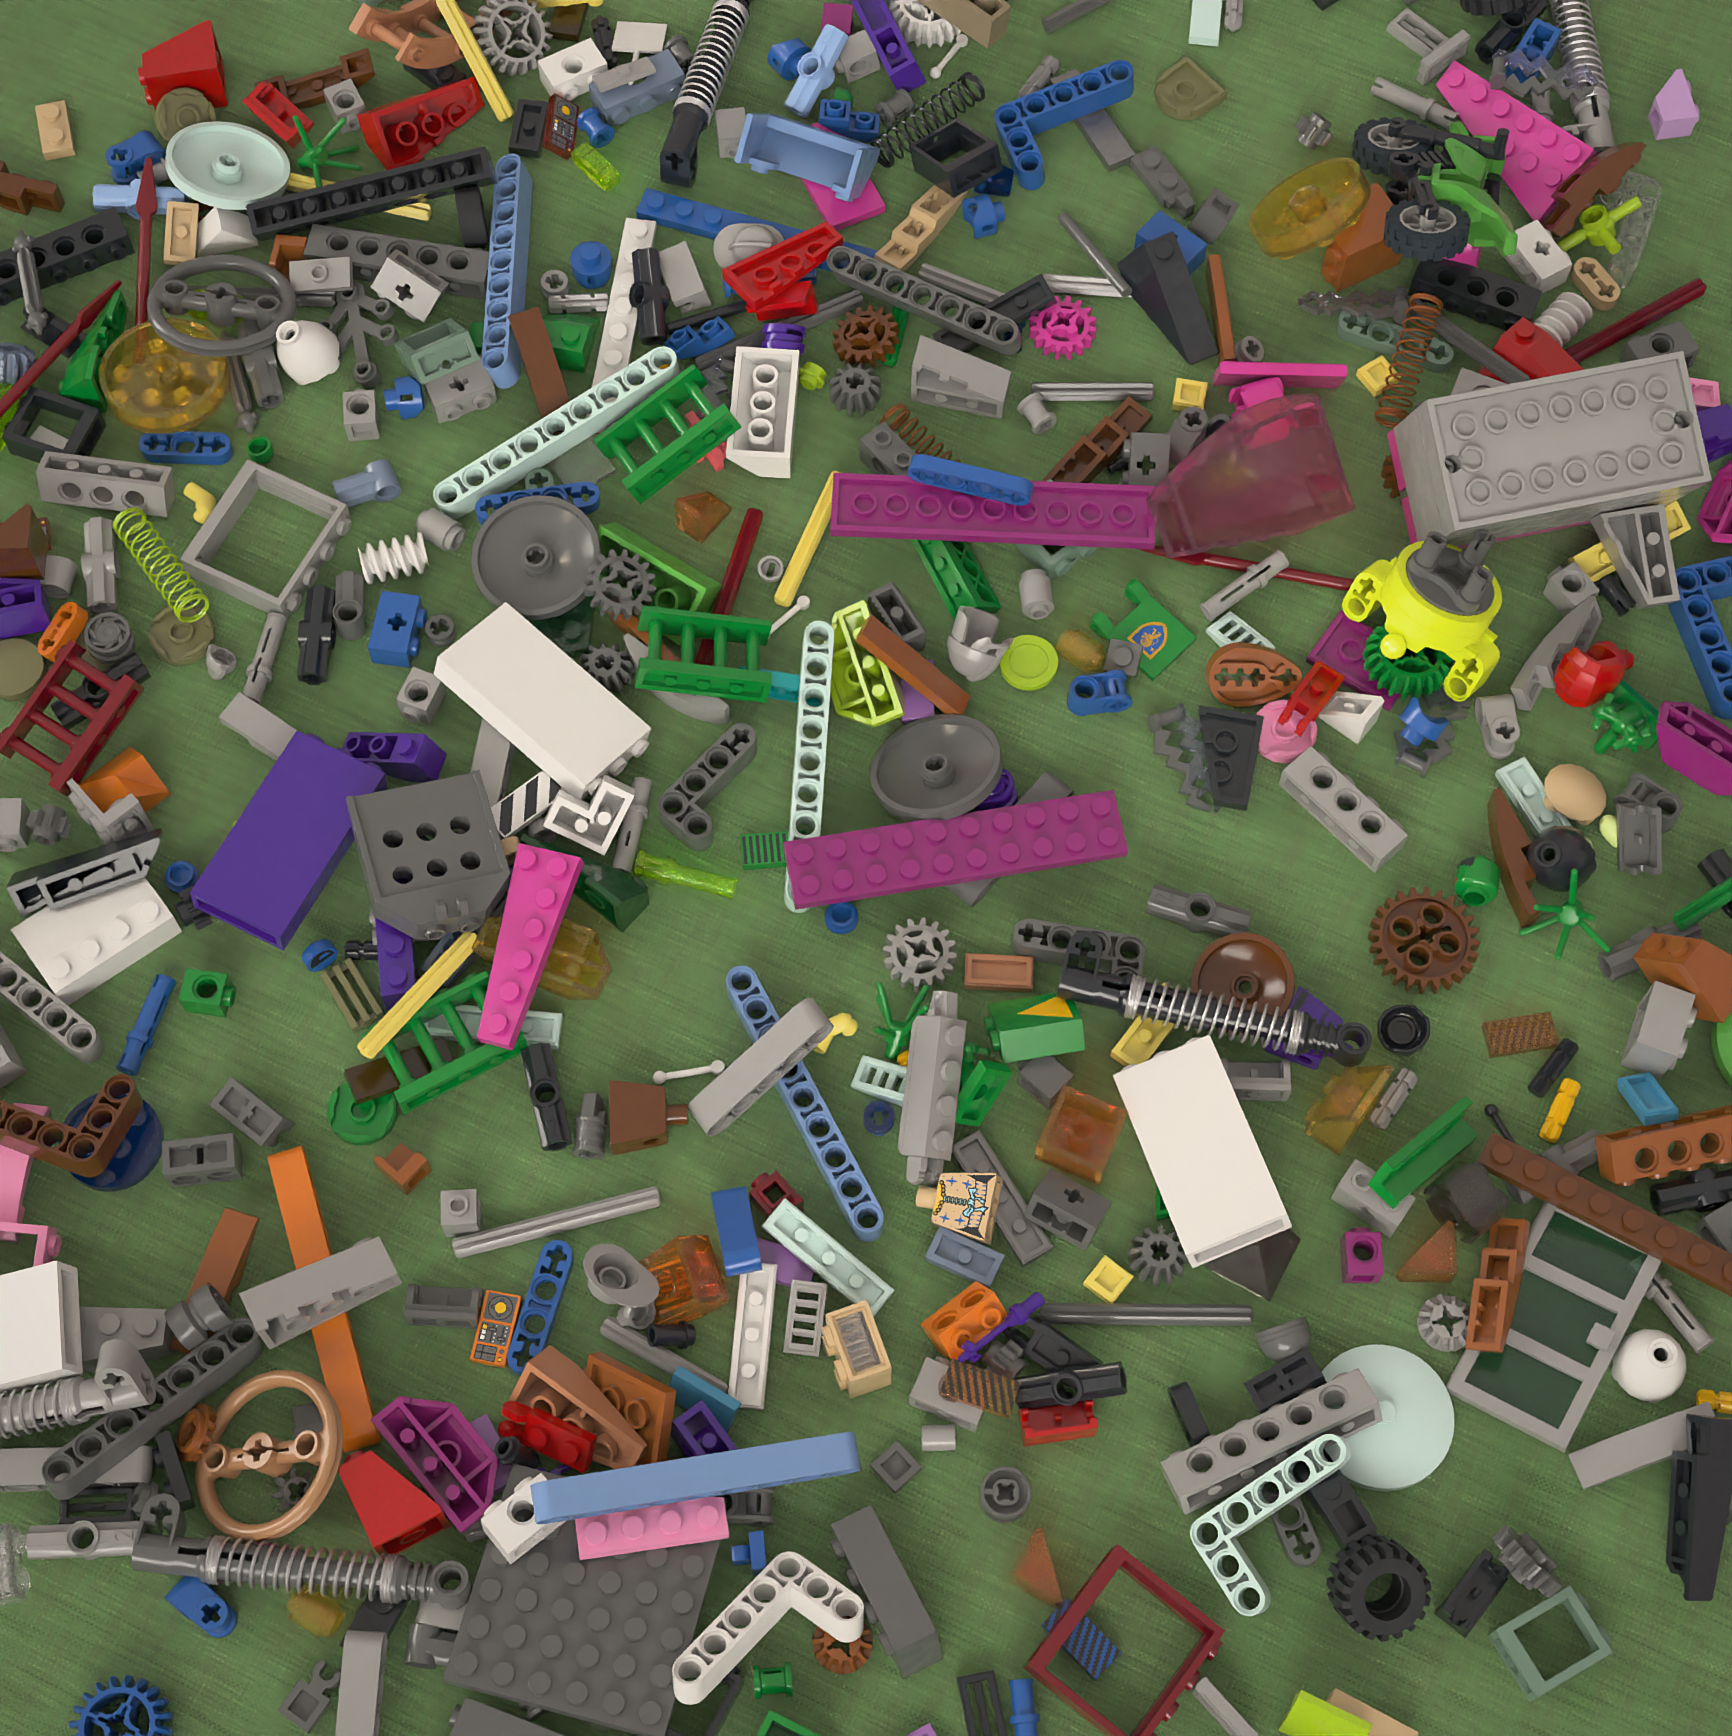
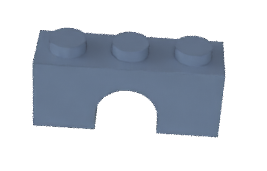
M669 49L648 57L654 65L656 73L643 77L644 81L631 86L624 84L602 93L594 82L589 84L591 104L600 111L601 118L605 124L610 126L622 124L628 119L643 112H649L663 103L678 99L685 80V73Z

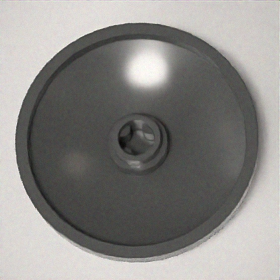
M528 496L503 505L483 523L473 543L471 567L481 593L496 609L507 602L526 620H544L562 615L584 600L586 597L584 594L586 587L590 586L584 583L586 574H590L587 570L591 563L597 564L596 559L599 554H602V549L592 522L575 505L552 496Z
M934 715L913 721L889 736L879 747L873 758L870 779L877 800L892 815L912 822L926 819L948 820L972 810L992 793L1002 775L1003 755L995 734L982 722L963 715Z

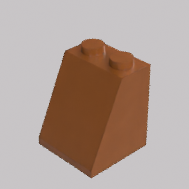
M1378 182L1371 185L1330 234L1321 272L1325 281L1331 283L1336 292H1340L1400 264L1402 254L1394 253L1392 247L1388 248L1385 245V240H1383L1386 212L1394 204Z
M1652 933L1644 940L1640 949L1633 956L1651 985L1658 981L1696 995L1692 1006L1697 1009L1695 1019L1723 1023L1732 1012L1731 954L1703 939Z

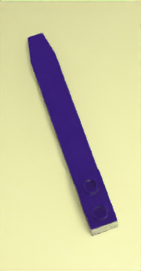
M851 0L897 90L902 88L910 92L926 83L927 81L885 0Z

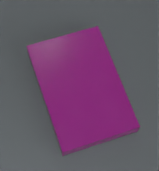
M1340 610L1308 655L1306 662L1312 666L1317 660L1323 662L1345 676L1342 684L1359 694L1381 696L1384 700L1382 708L1390 712L1399 699L1400 694L1394 693L1389 697L1388 689L1378 690V681H1369L1368 675L1370 672L1364 671L1363 664L1365 661L1362 660V653L1366 647V640L1374 629L1362 622L1349 619Z

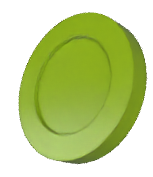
M1021 635L1013 638L1010 648L1004 653L999 664L1000 672L1003 678L1015 688L1026 691L1038 690L1047 686L1054 679L1058 668V656L1054 647L1047 640L1035 635Z

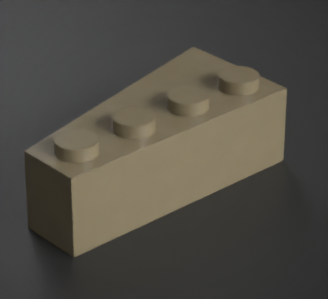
M917 0L987 49L1007 32L1011 6L1005 0Z

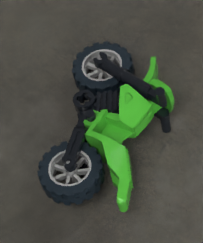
M1382 117L1377 121L1372 119L1367 121V124L1362 123L1359 125L1358 130L1356 129L1354 133L1352 151L1354 162L1360 164V168L1364 170H1371L1373 174L1379 175L1382 173L1385 176L1398 179L1386 184L1385 193L1394 205L1386 212L1383 235L1385 245L1388 248L1392 247V251L1396 254H1404L1403 257L1412 259V257L1418 258V261H1427V259L1441 261L1445 257L1447 259L1453 258L1456 253L1461 254L1464 251V247H1467V244L1473 247L1494 246L1503 258L1508 255H1514L1516 253L1518 235L1511 224V220L1499 207L1500 185L1502 181L1500 175L1505 165V149L1510 133L1509 130L1506 128L1498 129L1496 137L1481 135L1470 137L1466 127L1460 121L1452 122L1449 132H1444L1435 128L1429 129L1422 123L1417 124L1415 120L1408 119L1406 121L1400 117H1394L1393 119ZM1435 145L1443 146V151L1440 153L1438 150H1434Z

